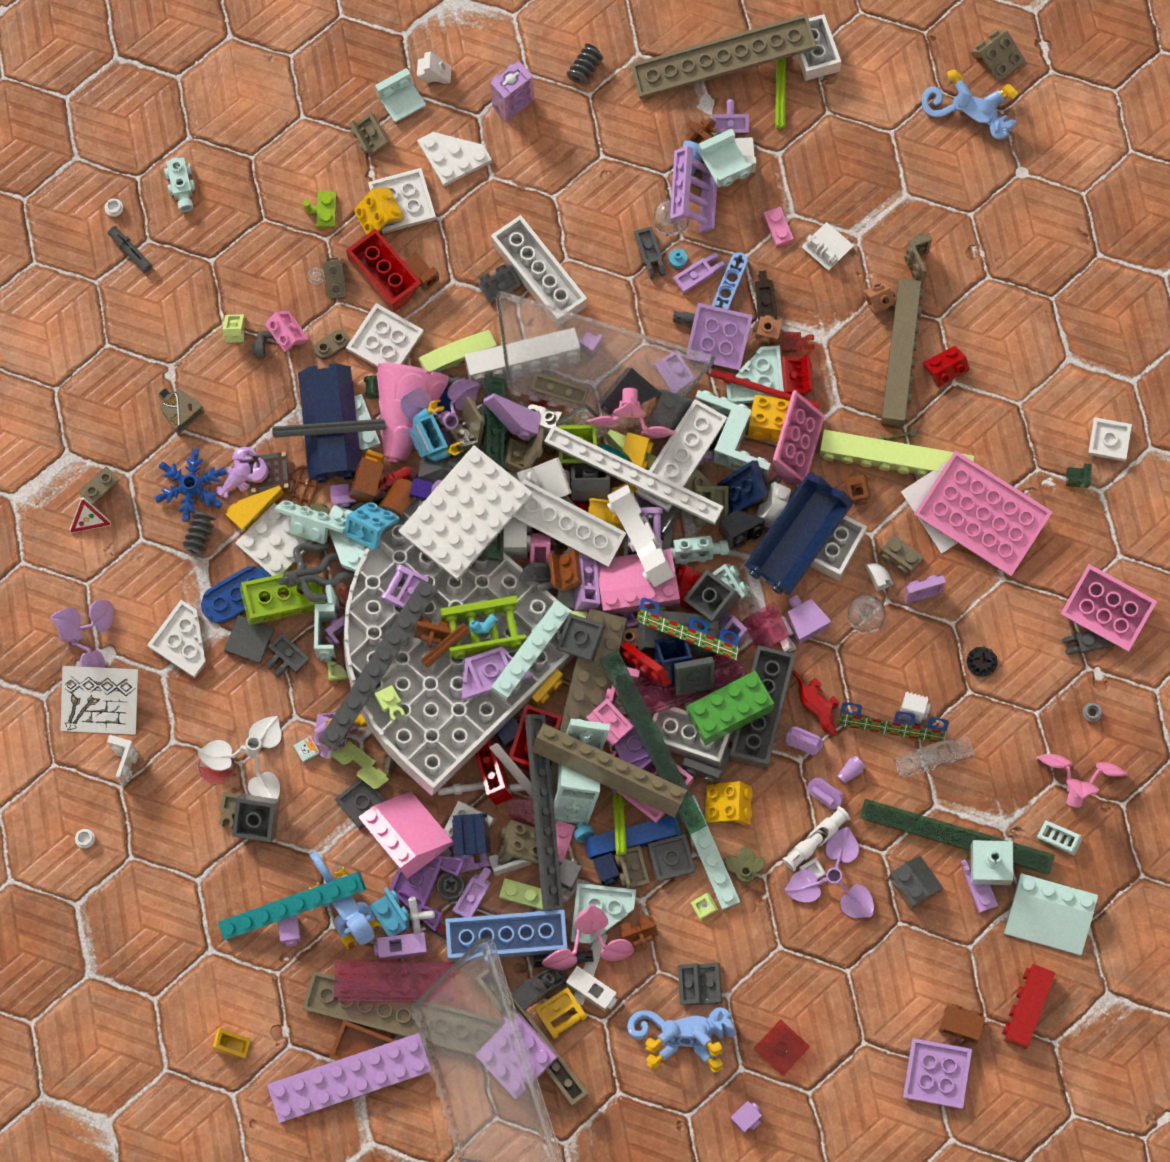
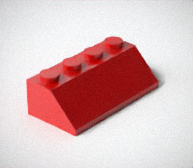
M374 229L346 250L348 260L393 313L406 304L422 284L377 229Z

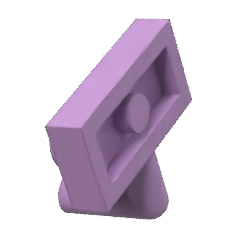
M732 99L726 101L727 114H712V119L716 121V133H723L730 129L734 133H749V114H734V101Z

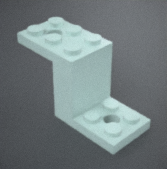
M698 390L696 400L728 417L714 450L713 463L737 471L750 461L758 460L764 482H767L771 463H768L766 459L761 457H752L746 451H739L750 424L752 410L744 404H734L725 397L718 398L709 391L704 390L702 392Z
M570 719L566 734L603 750L610 724ZM558 764V786L553 802L555 821L575 824L583 822L584 825H588L600 793V783Z

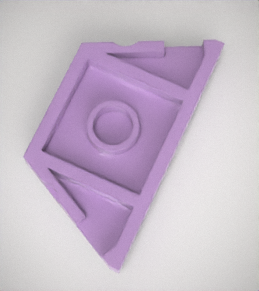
M503 647L465 658L462 701L492 692L491 686L513 658ZM528 671L521 682L531 679L533 676L532 672Z

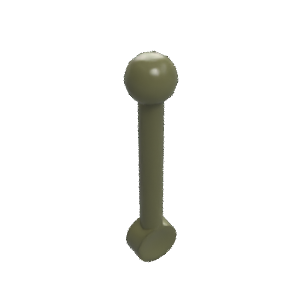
M911 429L910 432L895 435H880L878 439L889 440L904 436L915 437L917 431Z

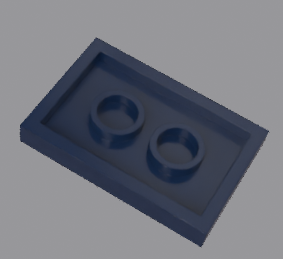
M758 460L750 461L717 483V486H729L728 515L736 510L744 512L768 496Z

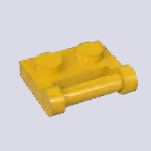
M568 987L534 1009L553 1039L559 1037L558 1034L578 1021H583L587 1018ZM573 1008L575 1009L576 1014L555 1028L552 1026L551 1023Z

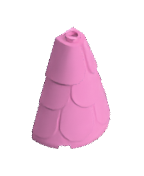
M378 363V401L381 419H384L386 423L385 430H381L383 452L388 462L398 463L399 460L406 461L414 448V443L410 437L413 420L403 413L400 405L401 397L414 389H422L429 393L431 401L439 400L448 385L449 376L435 371L431 373L423 368Z

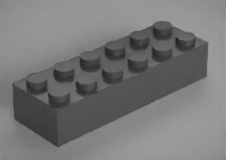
M758 645L751 672L756 671L774 702V711L736 730L729 761L765 770L768 769L795 654Z

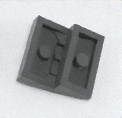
M720 963L678 965L680 1005L723 1003Z

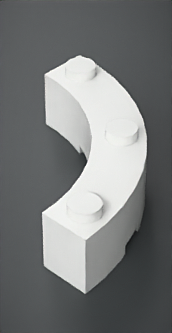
M628 484L607 495L609 499L607 505L612 514H617L630 538L628 544L633 552L636 550L645 570L642 574L647 583L651 581L653 586L656 587L674 577L673 570L665 558V553L645 515L642 517L640 515L642 511Z

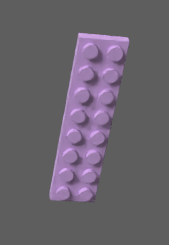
M417 1033L269 1083L267 1086L278 1121L282 1123L432 1072V1068L421 1034Z

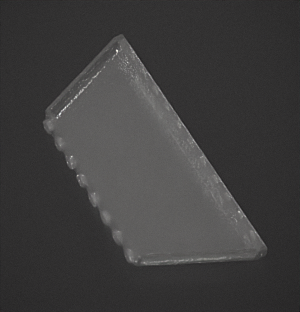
M500 290L496 294L507 388L511 390L510 394L521 397L523 393L529 395L528 399L536 402L543 399L547 401L546 405L556 408L558 404L566 406V411L576 413V410L583 412V416L594 418V415L599 417L610 416L600 408L601 404L598 401L627 367L633 368L657 390L661 388L685 397L714 364L715 356ZM534 372L588 388L589 391L584 407L529 390ZM656 397L640 404V408L646 413L643 420L648 428L653 427L648 425L647 422ZM619 417V427L630 429V426L637 428L639 433L644 431L639 418Z
M491 937L479 939L412 1005V1017L417 1022L419 1028L418 1037L423 1041L425 1048L424 1056L428 1058L431 1067L430 1076L435 1080L437 1087L436 1095L441 1100L443 1106L441 1109L442 1115L447 1120L449 1126L447 1129L448 1134L454 1142V1154L459 1159V1162H563L495 943Z

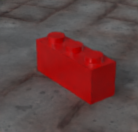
M490 740L475 754L487 796L496 806L512 799L513 795L503 763L489 748L494 745Z

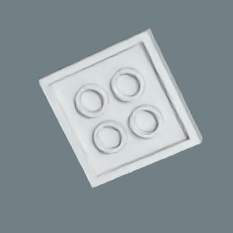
M421 168L368 182L370 191L372 188L389 187L405 217L401 222L387 223L382 229L383 234L436 220Z
M376 303L347 345L346 350L376 368L378 363L403 365L423 335L424 330Z
M275 502L235 542L238 548L261 568L265 569L270 576L284 574L296 563L293 557V549L296 545L300 543H315V541L290 534L291 517L276 512L275 507L277 504ZM306 550L300 552L301 556H303Z

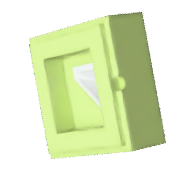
M705 893L691 902L700 920L718 910L710 893Z

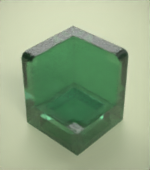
M1084 463L1083 468L1068 467L1066 470V486L1089 488L1092 464Z

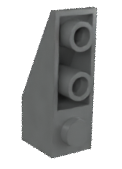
M549 968L524 981L512 996L521 1008L526 1010L565 984L568 977L563 970Z

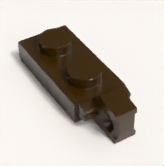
M766 270L759 271V281H756L754 286L758 322L760 316L764 317L765 315L772 316L777 320L774 285L772 280H767Z

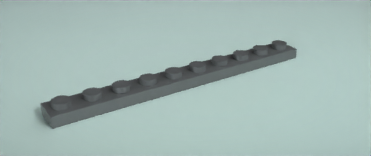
M423 579L420 580L319 738V742L334 751L337 750L413 631L417 620H420L438 591L437 587Z
M528 714L525 715L542 906L543 911L564 910L550 762L548 758L531 751L543 723L546 724L545 715Z

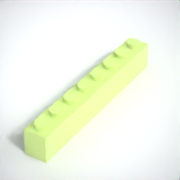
M824 430L819 457L827 461L839 460L844 464L856 463L866 468L874 466L879 467L883 471H890L891 469L901 474L913 473L919 477H924L932 471L942 472L941 470H936V468L949 461L954 452ZM962 454L970 460H974V456Z

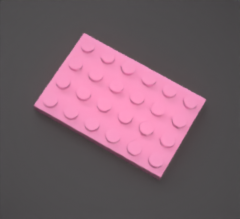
M955 450L914 515L1011 577L1049 519L1052 511Z

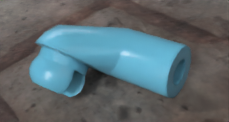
M490 614L484 622L472 620L469 623L470 631L474 634L488 633L498 619Z

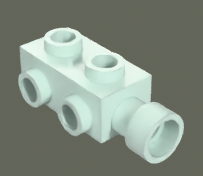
M176 157L166 161L167 168L164 169L166 179H170L171 182L168 185L170 196L174 195L175 200H179L177 203L179 211L189 212L193 209V203L189 197L193 196L192 191L195 190L193 179H189L192 171L190 163L186 164L184 157Z
M711 536L673 540V548H671L675 564L679 563L681 565H687L689 562L695 561L705 563L707 560H712L714 554H720V556L729 554L727 540H719L718 543H713Z

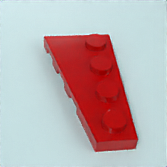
M627 641L620 645L624 652L622 653L623 658L630 664L631 668L640 670V677L664 687L671 683L664 667Z

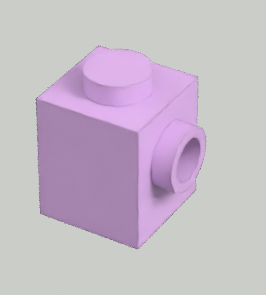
M747 1101L730 1117V1121L744 1135L749 1129L753 1131L761 1124L759 1121L762 1117L760 1114L761 1109L754 1102L751 1104Z

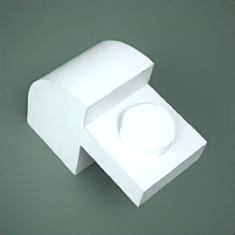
M776 482L771 484L768 499L759 505L757 516L764 518V526L770 528L787 505L791 492L790 488Z

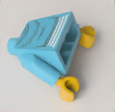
M441 400L431 401L429 408L426 407L415 415L413 427L410 431V437L419 456H427L432 461H440L450 457L451 454L458 455L464 451L457 450V445L461 444V442L450 445L449 449L447 448L448 445L432 412L444 410V406L437 408V404Z

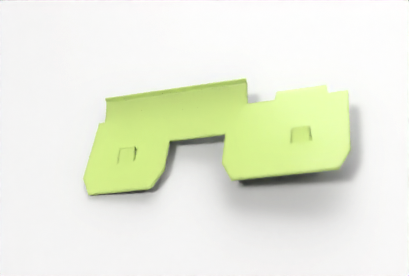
M349 740L344 748H339L332 754V757L342 765L354 760L363 767L358 771L357 776L373 789L381 787L389 780L384 772L380 769L376 770L372 766L376 761Z

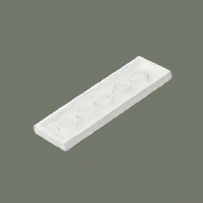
M695 399L649 471L685 487L725 425L728 417ZM638 488L635 491L636 495L657 507H662L666 512H669L673 506Z
M523 479L522 484L532 491L533 495L515 514L514 518L609 567L626 532Z

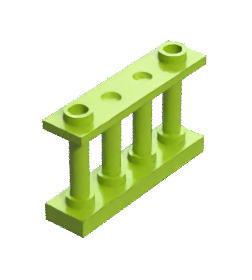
M517 595L440 608V621L449 622L451 633L457 628L456 622L458 620H468L469 625L476 617L485 616L488 618L490 614L495 615L496 613L503 612L506 614L511 637L499 639L496 623L490 630L492 639L490 641L480 642L479 634H474L470 631L473 644L461 645V641H459L454 647L449 648V658L462 659L466 655L484 653L499 647L519 649L527 637L526 634L518 635L513 612L517 610L518 606Z

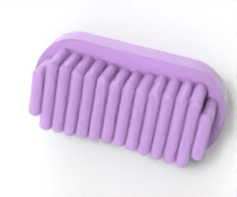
M791 727L786 733L785 742H787V745L801 749L812 756L816 755L823 747L821 737L799 727Z
M816 777L809 782L807 787L809 794L828 808L836 809L842 804L843 792L841 793V791L829 785L822 777Z

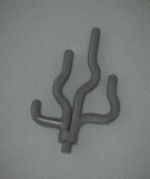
M300 543L293 549V557L298 565V569L284 573L283 577L278 579L279 585H286L288 588L300 585L306 598L311 602L317 603L325 601L327 597L325 594L314 595L307 583L314 582L324 587L326 585L334 587L342 580L354 578L355 572H342L331 580L314 575L324 572L331 561L340 562L337 553H330L323 558L319 566L305 569L306 566L301 556V551L328 550L330 545L328 543Z

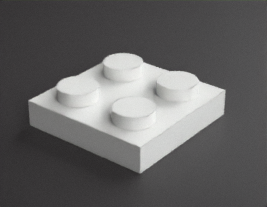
M1094 417L1088 455L1125 462L1132 424Z

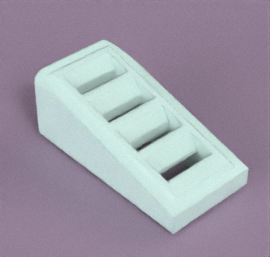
M326 585L324 594L327 597L325 604H334L336 612L339 613V597L331 585Z
M1045 820L1037 836L1038 839L1072 856H1075L1082 842L1081 835ZM1049 828H1052L1049 837H1045ZM1058 831L1060 833L1055 841L1053 840L1056 832ZM1065 835L1067 837L1064 841V844H1062L1061 841ZM1071 839H1073L1074 841L1071 847H1068Z

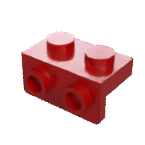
M956 346L923 362L924 368L934 378L937 387L969 371L967 357Z
M804 355L802 358L787 356L781 358L784 392L792 394L793 391H797L800 395L805 396L812 391L814 382L811 374L812 363L810 362V355Z
M688 565L680 566L675 570L680 606L693 610V607L683 599L703 573Z

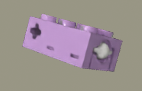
M519 61L515 64H510L505 72L501 75H496L490 82L492 107L506 122L534 101L533 76Z

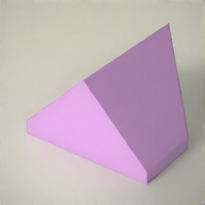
M727 613L718 619L719 639L722 629L738 634L739 644L747 637L748 629L735 616ZM724 634L726 640L730 642L735 641V637L732 634Z

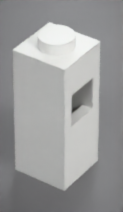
M578 966L566 981V986L604 1012L608 1008L611 1010L617 1002V993Z

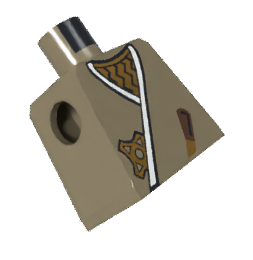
M165 388L158 395L164 401L160 404V409L177 435L205 412L203 406L181 389H177L172 394Z

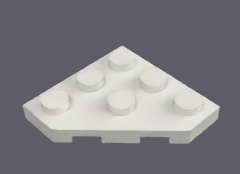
M432 132L417 140L419 147L443 187L492 163L491 157L482 144Z
M180 600L147 647L193 678H196L204 667L206 660L198 612L195 608Z

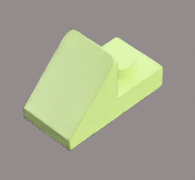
M244 314L225 315L222 332L227 343L244 342Z

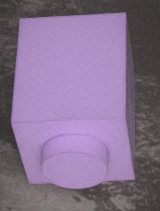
M297 915L278 921L282 945L285 944L286 947L296 946L298 942H302Z

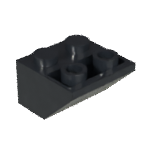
M736 510L720 519L719 533L724 540H727L730 550L733 548L739 549L745 545L746 541L750 539L756 540L762 536L765 520L763 517Z

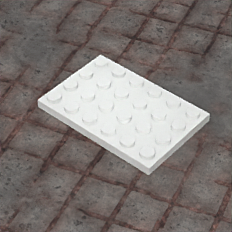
M473 445L398 532L458 581L529 500L533 492Z

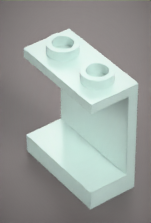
M732 129L699 143L698 152L718 188L729 186L733 181L739 178L744 179L750 175L752 164L745 161L735 142V133Z
M315 604L314 650L317 659L323 662L337 659L334 645H321L322 622H331L337 618L334 604Z

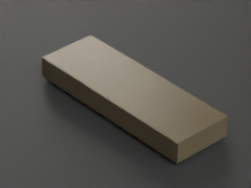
M534 372L529 390L584 407L589 391L588 388L538 372Z

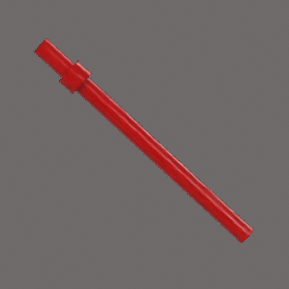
M712 369L710 377L723 380L724 383L729 385L731 383L788 401H790L792 394L735 377L734 374L729 372L723 373ZM806 399L819 409L820 403Z

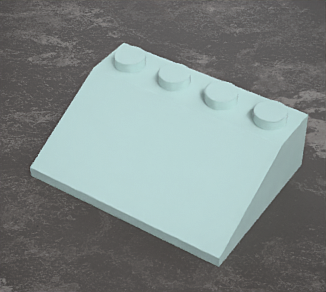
M1021 873L1017 881L1004 934L1081 956L1098 895Z

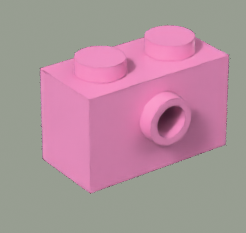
M532 533L530 563L542 562L549 565V554L554 553V550H550L551 536Z

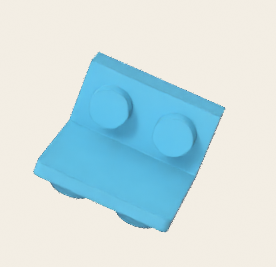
M368 502L347 514L344 535L376 550L379 548L382 531L398 522L399 516L378 507L375 503Z
M385 888V896L369 905L386 935L388 937L397 936L410 928L409 921L411 919L404 906L402 908L399 907V898L394 890L389 891L388 888Z

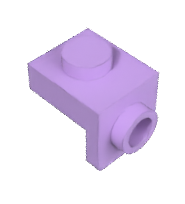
M348 484L330 486L332 505L339 504V507L351 506V502H356L355 499L349 498Z
M343 616L332 620L329 627L325 629L326 641L329 645H335L337 649L341 646L336 637L344 631L345 618Z

